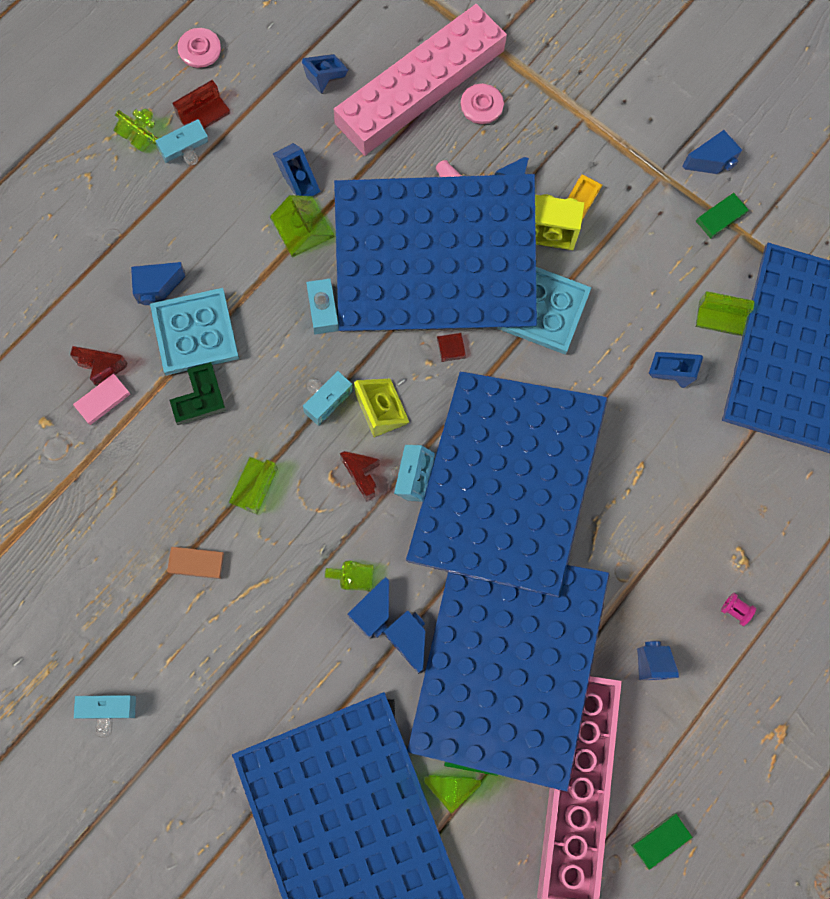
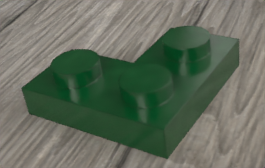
M211 362L187 369L193 393L169 400L177 425L226 411Z

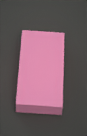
M113 373L73 405L88 424L92 425L127 398L130 393Z

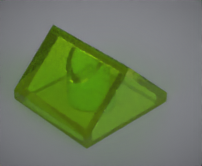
M289 195L270 216L291 257L335 237L313 196Z
M423 775L422 778L424 783L451 814L481 786V780L476 777Z

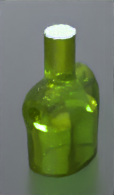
M345 561L341 569L326 568L325 578L340 580V587L343 590L370 592L374 565Z

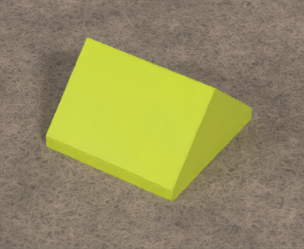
M391 378L357 380L354 382L355 395L373 437L409 423Z

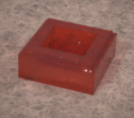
M462 333L437 336L441 362L466 358Z

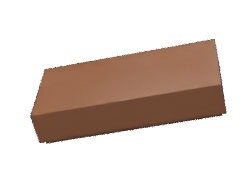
M171 547L167 573L221 579L224 553Z

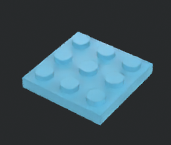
M536 267L537 326L497 327V329L566 355L592 287Z
M223 288L150 304L165 375L184 372L187 369L210 362L212 365L239 359Z

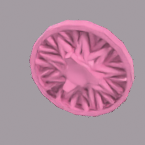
M193 28L185 32L180 37L177 45L178 54L182 61L195 68L207 67L213 64L221 53L219 38L214 32L205 28Z
M482 83L474 84L467 88L462 94L460 105L467 119L473 123L488 124L497 120L502 114L504 101L498 89Z

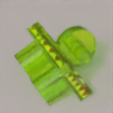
M145 108L141 111L135 109L132 113L136 117L135 120L118 109L115 116L119 120L113 131L126 140L133 130L136 131L137 134L130 143L142 152L151 143L156 145L155 140L159 138L145 128L147 126L153 128L155 125L152 121L153 113L149 109Z

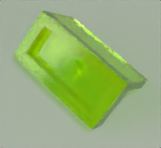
M706 291L699 300L695 327L743 336L747 316L753 311L754 301Z
M249 457L229 500V504L257 515L277 473L276 463L267 459L264 463Z

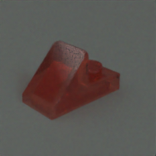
M72 346L70 356L79 367L92 369L90 380L95 386H98L113 373L116 375L124 370L128 364L120 354Z
M347 451L340 453L342 463L366 502L374 498V489L377 486L370 474L367 476L365 474L378 467L380 460Z

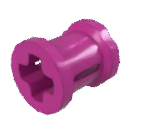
M733 592L724 602L721 612L724 614L729 613L739 620V624L744 627L752 619L757 608L753 605H747L737 598L738 595Z

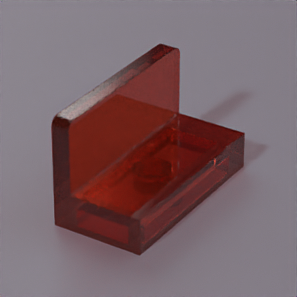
M213 79L172 103L176 116L183 126L199 119L203 129L230 114V110L221 99L218 86Z

